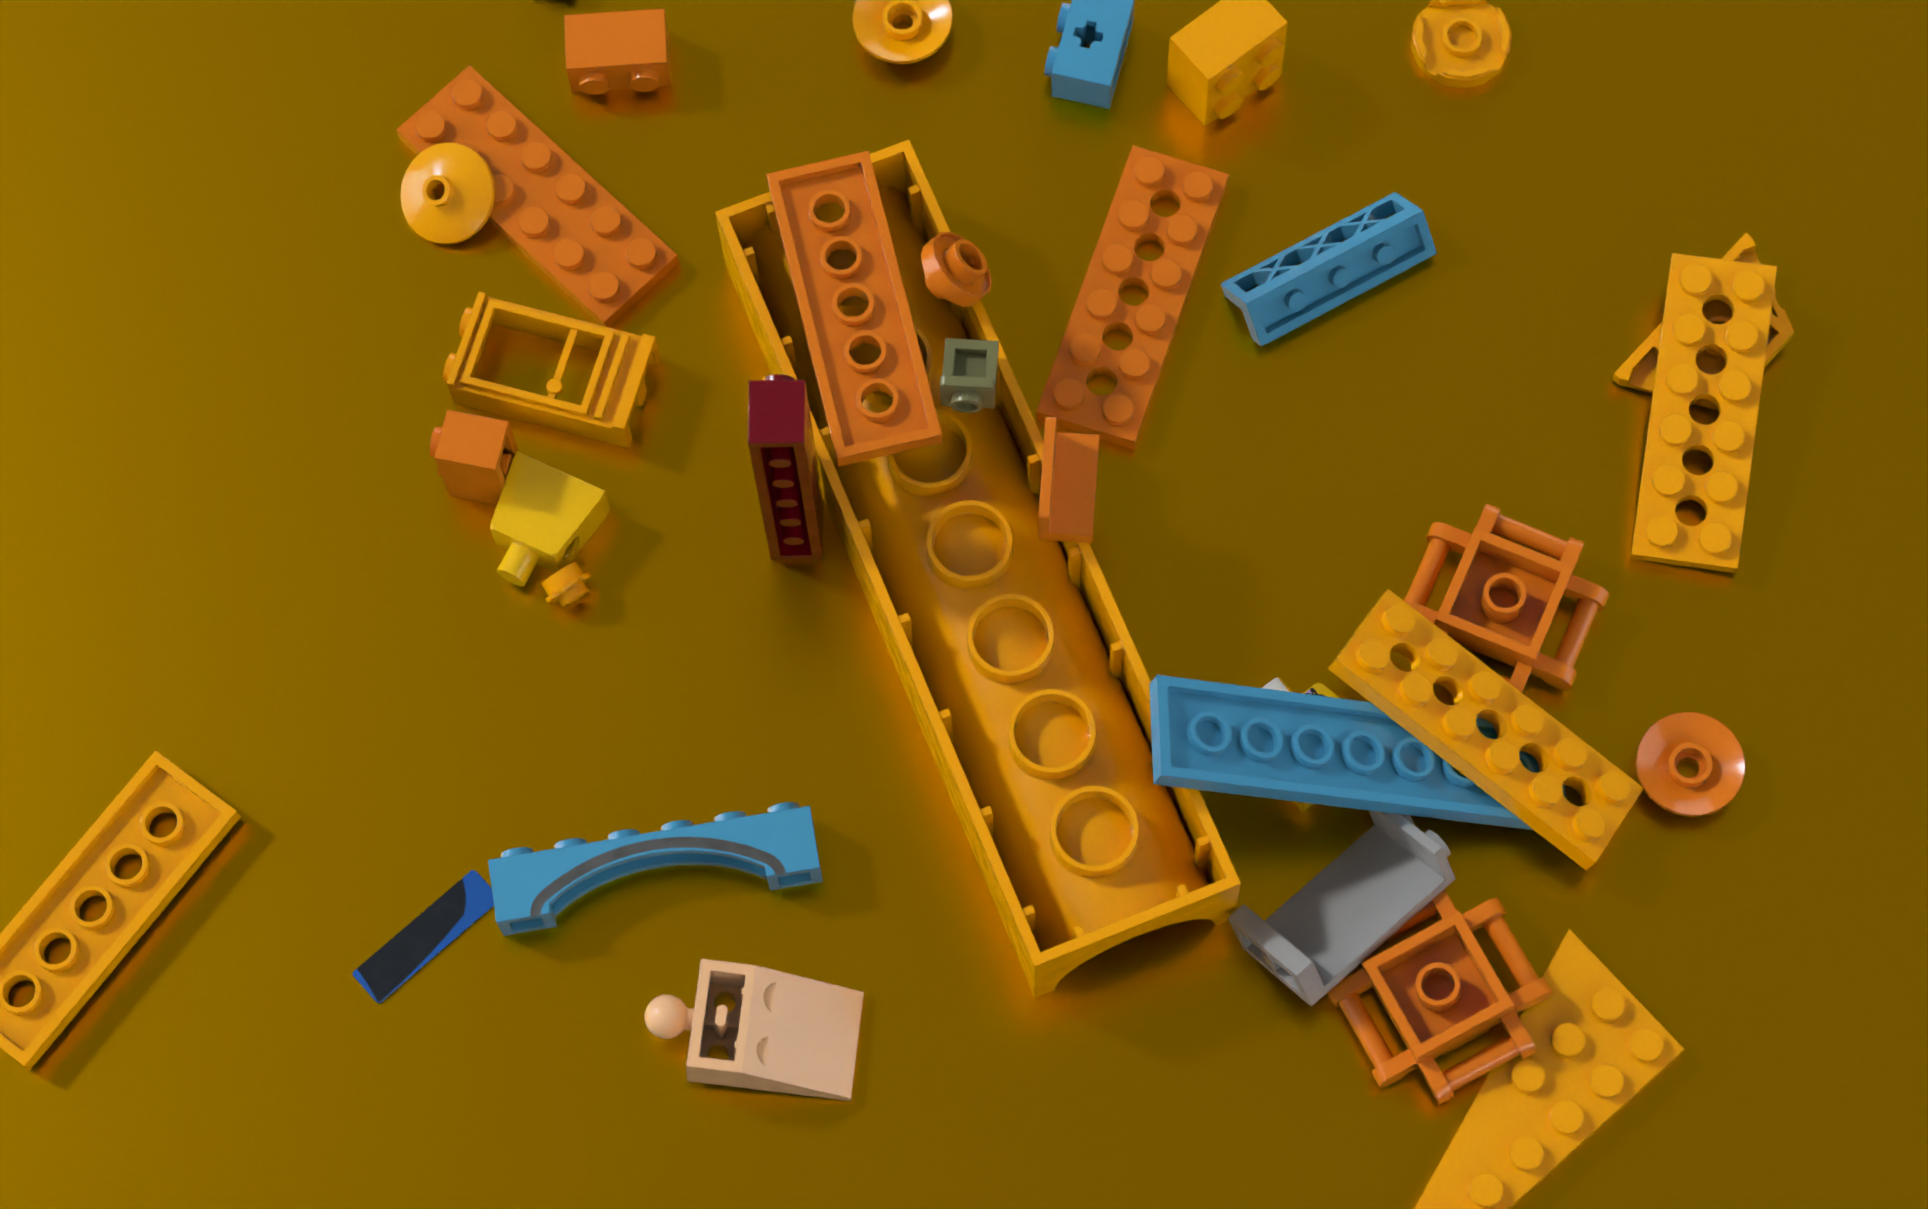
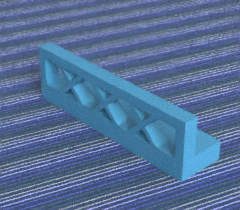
M1394 192L1221 283V287L1225 297L1242 310L1252 340L1262 347L1436 255L1437 251L1424 211L1397 192ZM1396 212V214L1390 216V217L1387 218V219H1384L1385 217H1387V216H1389V215H1391V214H1393V213ZM1259 285L1258 287H1256V288H1254V289H1252V290H1250V291H1248V292H1245V291H1247V290L1253 288L1254 286Z

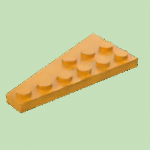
M1570 929L1543 975L1554 993L1540 1004L1524 1009L1520 1017L1536 1046L1537 1052L1524 1059H1521L1518 1055L1490 1071L1414 1209H1511L1685 1050Z

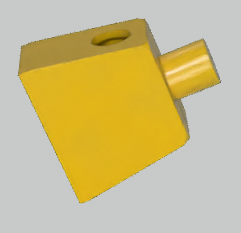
M517 451L513 457L490 526L495 543L507 550L497 569V573L515 585L525 586L536 564L554 572L569 565L611 510L605 490Z

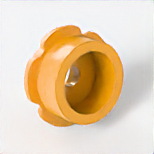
M576 561L548 577L541 583L549 596L546 598V602L554 603L559 601L561 606L565 608L586 595L589 589L585 583L591 578L590 572L584 573Z

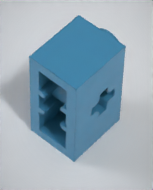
M1072 0L1071 4L1062 3L1056 31L1063 34L1059 47L1050 46L1044 70L1045 76L1052 77L1051 96L1110 109L1134 22V0Z

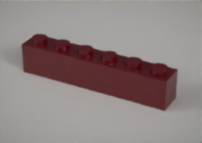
M783 374L768 375L762 380L749 381L748 447L771 560L823 559L824 500L805 380H795L793 377Z

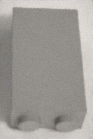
M1368 810L1374 825L1265 921L1244 904L1228 917L1242 948L1311 1007L1455 880L1447 859L1451 853L1446 843L1432 830L1423 833L1415 826L1410 815Z

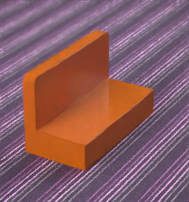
M1046 417L1038 516L1039 540L1093 543L1099 435L1056 432L1057 417Z

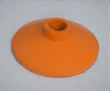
M1679 712L1660 719L1647 730L1637 750L1636 769L1642 787L1656 804L1677 815L1698 817L1709 815L1722 809L1736 796L1745 775V758L1736 736L1722 722L1702 713ZM1683 762L1692 764L1696 769V776L1691 778L1684 777L1679 772L1678 765Z

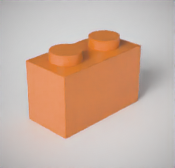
M664 8L564 15L566 71L572 92L581 91L589 95H598L610 89L632 88L636 91H652L659 86L671 85L669 29Z
M447 410L443 426H436L434 428L430 441V457H434L438 467V476L442 477L449 496L493 505L498 504L513 457L517 451L519 452L509 421Z

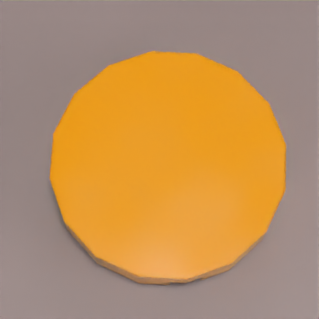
M1432 0L1428 3V7L1422 10L1414 21L1411 50L1416 64L1428 78L1446 87L1467 89L1483 85L1500 73L1509 58L1512 31L1506 15L1499 7L1496 10L1493 5L1487 3V0Z

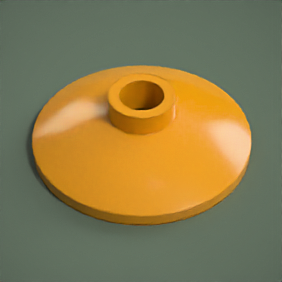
M856 0L852 15L853 28L859 43L874 57L894 64L915 63L933 55L946 42L952 27V8L949 0ZM900 22H907L912 25L911 28L905 30L894 28Z
M440 143L422 151L409 165L401 185V205L407 222L421 237L439 244L460 243L474 236L487 222L495 200V183L488 164L476 151L457 143ZM442 182L445 192L441 199L436 200V188Z

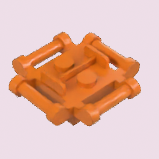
M1486 503L1472 534L1442 522H1433L1426 536V540L1429 543L1406 598L1402 600L1460 645L1514 666L1515 669L1511 678L1500 676L1523 693L1530 673L1541 677L1553 687L1564 690L1570 689L1577 675L1574 666L1597 611L1604 610L1609 598L1608 591L1603 587L1572 575L1585 542L1571 536L1567 541L1500 514L1501 508ZM1448 552H1458L1463 556L1439 611L1425 607ZM1564 595L1574 599L1577 605L1553 659L1539 652Z
M1443 890L1386 941L1435 914L1439 916L1440 921L1376 956L1374 953L1370 954L1360 963L1362 969L1342 979L1326 993L1334 1007H1341L1375 1067L1371 1073L1380 1088L1395 1083L1407 1073L1419 1067L1434 1097L1439 1104H1442L1455 1097L1453 1091L1518 1055L1521 1059H1524L1537 1052L1533 1040L1517 1013L1540 1004L1549 998L1554 991L1545 977H1538L1504 919L1507 912L1499 898L1489 899L1461 914L1454 907L1446 891ZM1485 928L1519 989L1510 994L1506 992L1472 932ZM1371 987L1374 988L1408 1048L1396 1056H1393L1359 996ZM1501 1022L1508 1034L1507 1037L1443 1072L1440 1070L1434 1058L1454 1051L1485 1034L1491 1027Z

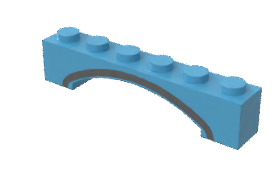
M785 802L769 807L767 809L768 813L746 816L745 812L731 811L717 815L714 818L715 822L693 825V822L689 820H678L662 825L661 831L640 834L639 830L625 829L610 833L608 840L587 843L582 838H571L555 843V849L533 852L532 848L518 847L505 850L501 853V858L488 860L496 923L503 936L557 927L556 916L584 894L620 877L660 867L708 865L736 869L766 879L770 891L823 882L810 806L800 807L795 802Z

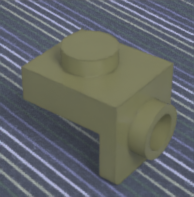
M945 338L943 372L940 378L941 406H950L953 410L962 413H976L981 411L982 408H995L999 341Z

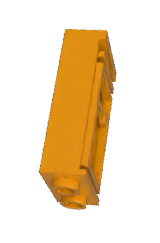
M479 291L473 308L467 307L462 315L459 327V335L462 337L457 354L450 353L444 366L443 382L447 384L453 403L630 449L633 439L629 428V421L634 406L642 407L645 401L647 387L644 376L648 364L658 366L660 360L656 337L644 333L640 336L488 297L486 293ZM492 324L566 342L555 375L546 384L547 396L473 378ZM574 345L599 351L581 405L556 399V396L561 394L563 390L561 381Z

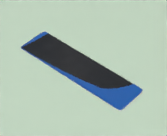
M471 870L353 972V976L377 1003H381L494 906L492 888L477 871Z

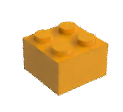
M1220 0L1170 37L1167 86L1204 126L1211 123L1217 117L1221 119L1229 117L1241 106L1244 97L1257 88L1259 90L1267 89L1280 77L1288 22L1268 0Z

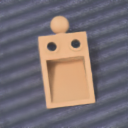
M701 959L694 1009L687 1008L684 1002L676 996L661 995L654 998L648 1004L645 1010V1023L653 1035L663 1039L674 1038L684 1030L691 1031L686 1065L687 1081L851 1101L864 992L757 965ZM721 997H729L733 999L736 1005L732 1011L728 1012L725 1005H719L716 1009L714 1004ZM718 1049L726 1052L728 1060L707 1057L710 1052Z

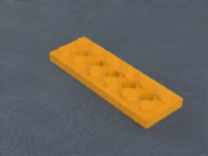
M1672 253L1630 559L1730 573L1737 572L1777 266ZM1713 300L1723 301L1730 307L1732 318L1724 324H1713L1704 317L1702 312L1703 306ZM1705 350H1715L1724 357L1726 366L1717 374H1706L1698 368L1696 356ZM1697 400H1709L1716 405L1719 417L1715 422L1703 425L1691 418L1689 407ZM1691 450L1704 451L1712 460V468L1703 475L1691 474L1684 468L1682 457ZM1685 500H1693L1703 506L1706 518L1698 525L1688 526L1678 520L1675 508Z
M1389 589L1378 599L1328 668L1333 674L1586 871L1597 862L1644 789ZM1390 652H1398L1404 655L1410 662L1411 672L1398 669L1391 660ZM1433 685L1446 688L1453 696L1454 705H1446L1440 702L1434 694ZM1480 718L1490 722L1496 730L1497 739L1485 737L1479 731L1476 719ZM1519 752L1529 753L1537 760L1539 773L1531 772L1523 766L1520 761ZM1563 785L1571 786L1578 791L1582 798V806H1575L1565 798Z
M156 750L0 933V1048L29 1071L241 818L235 809ZM162 813L175 814L177 816V826L170 835L161 838L151 835L150 825L157 815ZM128 854L141 856L142 867L136 876L130 879H119L116 877L115 867L123 856ZM92 896L104 897L107 901V908L103 916L92 922L81 920L80 908L83 902ZM58 938L70 940L71 952L66 960L59 964L46 963L44 952L51 941ZM20 981H32L35 985V995L31 1002L22 1007L11 1006L8 999L11 988Z

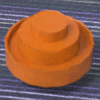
M940 232L923 246L921 260L925 274V284L934 296L939 299H946L962 307H972L990 292L992 285L990 271L983 253L975 244L952 232Z

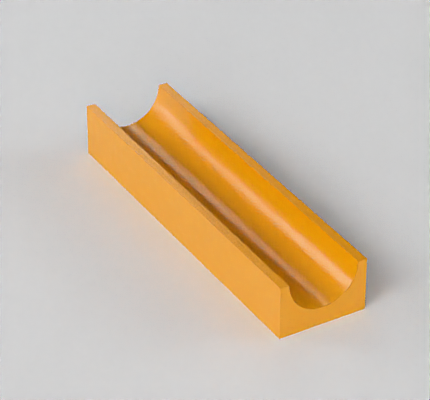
M908 139L870 154L937 412L942 432V443L838 467L770 191L716 211L715 214L726 268L771 374H783L791 376L795 380H805L823 498L1034 998L1054 991L1059 981L1082 963L1131 938L1167 925L1188 920L1208 919L1212 920L1214 925L1228 921V917L1236 911L1241 883L1200 791L1153 784L1149 686L1151 681L1090 544L1039 540L1038 516L1044 440L1000 342L995 408H982L981 411L976 413H962L953 410L950 406H941L940 378L943 372L945 338L999 341L981 299L972 307H962L946 299L937 298L929 291L925 284V274L921 260L922 248L940 232H950V229L913 146ZM827 203L817 209L815 216L822 222L832 223L839 220L845 211L837 204ZM837 250L830 254L827 263L834 269L843 270L855 263L856 256L848 250ZM852 296L844 299L838 309L846 316L857 317L862 315L869 305L864 299ZM861 344L854 348L850 356L856 363L868 365L875 362L881 352L872 344ZM876 391L867 395L862 404L870 412L881 413L890 408L893 399L885 392Z

